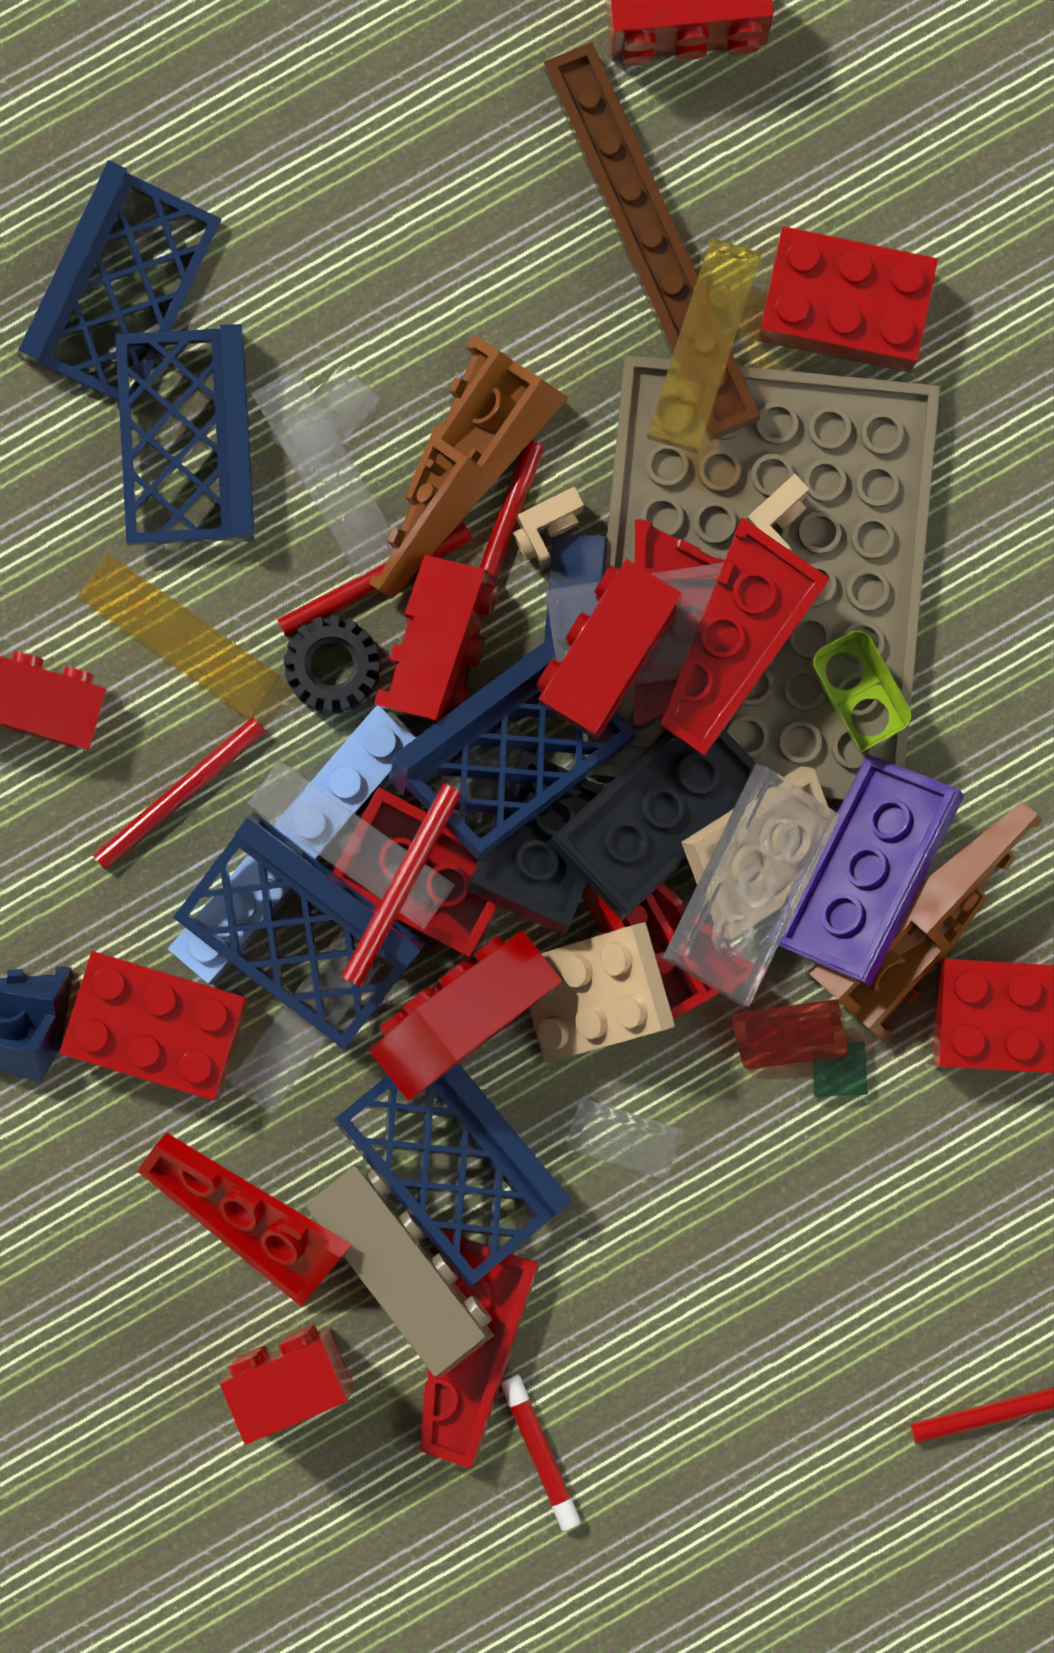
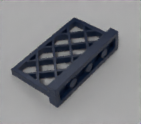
M108 160L18 349L17 356L34 365L39 364L119 403L118 389L107 383L101 364L117 359L116 351L98 357L88 329L117 320L121 333H129L123 317L152 308L159 327L157 332L170 331L222 219L127 173L126 168ZM131 189L152 200L158 216L157 219L133 227L129 226L123 205ZM161 204L177 212L165 216ZM187 216L207 226L199 244L178 251L168 223ZM117 217H119L123 230L110 234ZM161 225L171 253L143 263L133 234ZM126 237L136 265L107 275L100 253L105 244ZM194 253L185 272L180 258ZM174 261L181 280L177 291L155 298L145 270ZM96 264L101 277L88 281ZM139 272L149 301L120 310L110 282ZM104 284L114 312L85 322L78 304L82 291ZM172 300L163 319L158 305ZM74 310L78 325L65 329ZM82 332L92 360L75 366H69L53 358L52 355L60 338ZM151 346L128 347V355H130L135 372L145 381L159 353ZM149 348L142 365H140L136 352ZM95 367L99 379L82 372V370ZM133 382L130 389V396L139 387L135 382Z
M242 324L220 325L221 329L115 334L127 546L233 540L234 543L255 542ZM211 343L212 363L198 378L176 360L189 344ZM178 344L170 353L161 346ZM151 346L164 360L144 381L129 368L128 347ZM170 365L192 383L173 405L151 387ZM212 374L214 393L204 385V382ZM129 377L139 385L131 396ZM198 389L215 403V415L201 430L179 412ZM145 392L167 410L148 433L131 419V407ZM173 416L195 435L176 458L153 439ZM215 426L217 445L206 436ZM132 429L142 437L141 441L134 448ZM201 441L218 456V467L204 482L200 481L181 464ZM148 444L170 462L151 485L134 472V459ZM176 469L198 487L179 510L173 507L156 491ZM218 478L220 497L209 489ZM135 482L145 490L137 500L135 496ZM205 493L220 507L221 528L198 529L184 515ZM151 496L173 515L160 531L137 532L136 512ZM179 521L189 529L170 531Z
M552 637L393 755L389 781L403 796L410 791L428 810L437 795L426 783L437 775L460 777L459 791L462 792V795L454 810H458V816L452 812L445 827L477 860L485 856L635 738L636 731L616 711L607 724V727L615 736L606 743L582 741L583 732L575 728V740L545 738V718L562 720L544 709L540 701L539 705L532 704L542 695L538 691L539 688L536 687V684L550 661L554 658L561 663L565 656V650ZM515 716L537 717L538 736L507 735V723ZM500 728V734H493ZM476 745L499 747V767L468 765V751ZM506 748L537 750L536 770L506 768ZM544 751L574 753V767L567 773L544 771ZM582 754L589 755L584 760H582ZM461 757V764H455L454 762ZM467 778L498 780L497 801L466 798ZM505 781L536 783L535 797L528 803L504 801ZM543 784H549L550 786L543 791ZM465 811L496 813V828L480 839L465 824ZM504 814L511 815L509 818L503 821Z
M255 812L248 816L235 832V836L173 918L333 1042L345 1049L426 943L395 920L378 952L379 956L394 966L382 983L361 985L360 987L351 983V987L322 990L318 960L348 956L349 962L356 949L354 948L353 936L358 940L361 939L378 906ZM239 849L258 862L260 883L231 887L228 863ZM267 869L277 876L280 881L269 882ZM221 874L223 888L209 889ZM291 887L301 895L303 916L274 920L270 889ZM261 890L266 921L236 924L232 894ZM224 895L227 926L208 928L191 915V912L203 897ZM310 903L321 910L323 914L312 915ZM334 920L344 928L346 949L317 952L313 922ZM304 923L309 954L279 957L275 927ZM267 928L271 958L251 961L240 952L238 932ZM229 933L231 945L217 934ZM310 961L314 991L293 993L283 986L282 964ZM272 966L274 978L260 967ZM375 992L363 1007L361 993ZM353 994L356 1017L345 1032L326 1019L323 998ZM315 999L317 1011L303 1000Z
M460 1064L426 1088L425 1106L396 1103L397 1086L387 1075L333 1120L469 1287L473 1286L551 1218L573 1202ZM389 1089L388 1102L374 1101ZM434 1096L444 1108L433 1107ZM365 1108L386 1110L385 1140L364 1137L351 1119ZM395 1112L424 1115L422 1144L393 1141ZM433 1116L453 1118L461 1128L459 1148L430 1145ZM468 1138L478 1150L468 1149ZM373 1147L384 1148L383 1159ZM392 1149L421 1152L419 1181L402 1180L391 1170ZM430 1153L458 1156L456 1185L427 1182ZM467 1157L486 1159L495 1169L493 1189L465 1186ZM502 1180L505 1181L512 1191L502 1190ZM407 1188L418 1189L417 1200L413 1197V1195L409 1192ZM427 1191L455 1193L453 1223L433 1221L425 1211ZM464 1194L492 1197L490 1227L462 1224ZM501 1198L520 1200L533 1215L534 1219L521 1230L499 1228ZM441 1230L452 1231V1243ZM461 1232L490 1235L488 1258L475 1269L469 1265L459 1252ZM498 1236L512 1237L497 1249Z

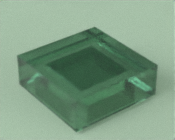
M865 1041L810 1044L813 1097L868 1094Z

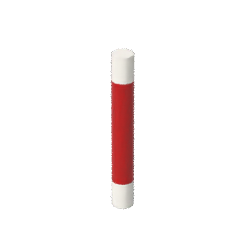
M519 1374L508 1377L501 1382L502 1390L562 1531L574 1528L581 1524V1520Z

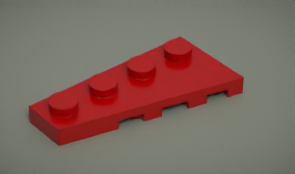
M741 517L660 726L699 754L705 756L829 583L830 578Z
M168 1133L157 1142L137 1170V1172L300 1307L352 1245Z
M441 1230L452 1243V1233ZM461 1236L459 1252L469 1265L475 1269L488 1258L489 1245ZM510 1253L473 1286L469 1287L460 1275V1278L454 1282L466 1299L473 1295L485 1307L492 1318V1321L487 1326L495 1336L444 1376L434 1377L428 1369L424 1391L421 1452L469 1469L474 1468L540 1265L539 1262Z

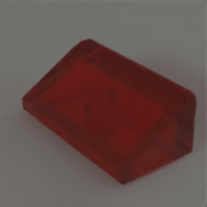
M835 999L735 1013V1015H732V1023L741 1062L747 1070L844 1057L848 1053L845 1019L839 1002Z

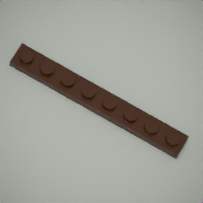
M593 42L544 61V71L709 440H715L759 422V411Z

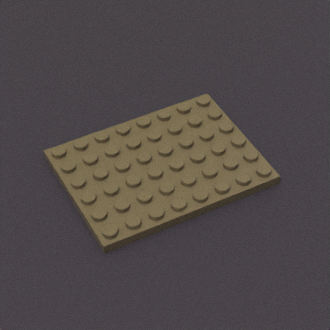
M625 355L603 575L610 565L620 569L625 559L634 563L635 519H643L651 523V526L679 540L683 539L699 547L702 552L714 558L725 560L741 517L747 519L757 507L790 477L796 474L809 488L806 497L801 501L807 509L784 530L777 523L772 528L790 546L791 552L830 578V581L724 729L771 777L758 793L803 766L815 769L825 799L844 801L867 754L905 768L909 724L905 729L864 751H857L809 663L824 646L850 632H864L872 639L907 705L911 708L940 386L738 366L759 411V422L710 441L674 360ZM838 653L826 665V677L829 683L837 689H852L862 679L863 666L860 660L853 654ZM633 684L616 712L636 731L635 738L588 776L615 779L666 731L660 726L663 715L642 726H633ZM865 699L854 707L851 720L854 728L860 734L876 736L887 727L889 714L881 702L874 699ZM606 726L597 741L588 736L587 742L606 743L615 734Z

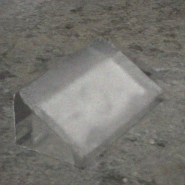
M581 1097L565 1148L667 1180L683 1129Z

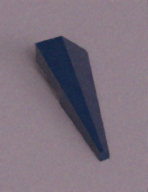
M59 966L56 967L55 975L25 976L23 969L7 970V978H0L1 1072L42 1083L61 1048L73 981L72 967Z

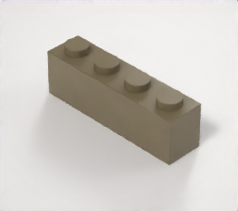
M354 1165L305 1206L319 1225L352 1244L343 1255L434 1377L444 1376L495 1336L487 1326L492 1321V1318L475 1296L472 1295L466 1299L454 1283L460 1278L457 1271L442 1253L439 1252L436 1256L431 1253L422 1241L427 1236L407 1210L404 1213L399 1211L389 1198L393 1193L373 1169L369 1171L366 1166Z

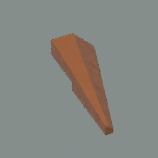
M476 335L472 336L467 346L472 357L463 379L454 378L449 392L454 397V401L447 418L442 425L434 426L405 496L411 505L401 530L392 528L387 542L393 549L385 569L380 576L373 575L370 581L372 586L392 599L420 569L424 555L431 556L568 399L567 396L542 378L516 363Z
M1022 801L921 883L870 987L821 966L816 967L809 974L881 1041L885 1042L894 1031L888 1023L902 1001L908 1004L914 1003L921 993L916 984L936 962L942 963V959H945L988 898L982 890L997 867L1008 870L1015 860V856L1010 850L1032 827L1037 828L1042 819Z

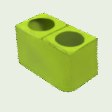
M861 631L850 632L821 648L810 661L811 668L857 751H864L905 729L910 723V708L872 639L866 633ZM838 653L853 654L860 660L863 666L862 679L852 689H837L829 683L826 677V665ZM862 700H877L888 711V725L882 733L876 736L862 735L852 724V711Z

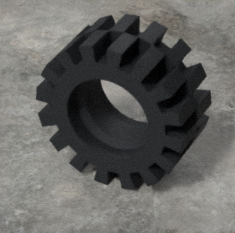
M330 615L331 618L322 619V617L312 619L313 622L307 626L303 624L297 629V635L294 638H290L287 644L288 650L287 654L284 655V666L287 682L293 693L303 704L315 709L317 712L324 714L325 712H332L335 715L343 714V711L349 709L354 710L360 707L361 702L370 698L380 678L381 663L377 647L371 635L365 629H362L358 626L357 622L351 619L344 620L340 616ZM325 646H341L352 656V673L341 684H323L313 674V658Z

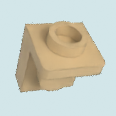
M794 474L757 507L746 520L791 551L790 546L772 527L777 523L784 530L807 509L801 501L806 497L809 488Z
M575 486L517 515L520 529L513 532V535L526 561L535 557L540 568L550 564L551 557L539 534L548 531L550 537H555L579 524L575 516L583 513L584 504Z

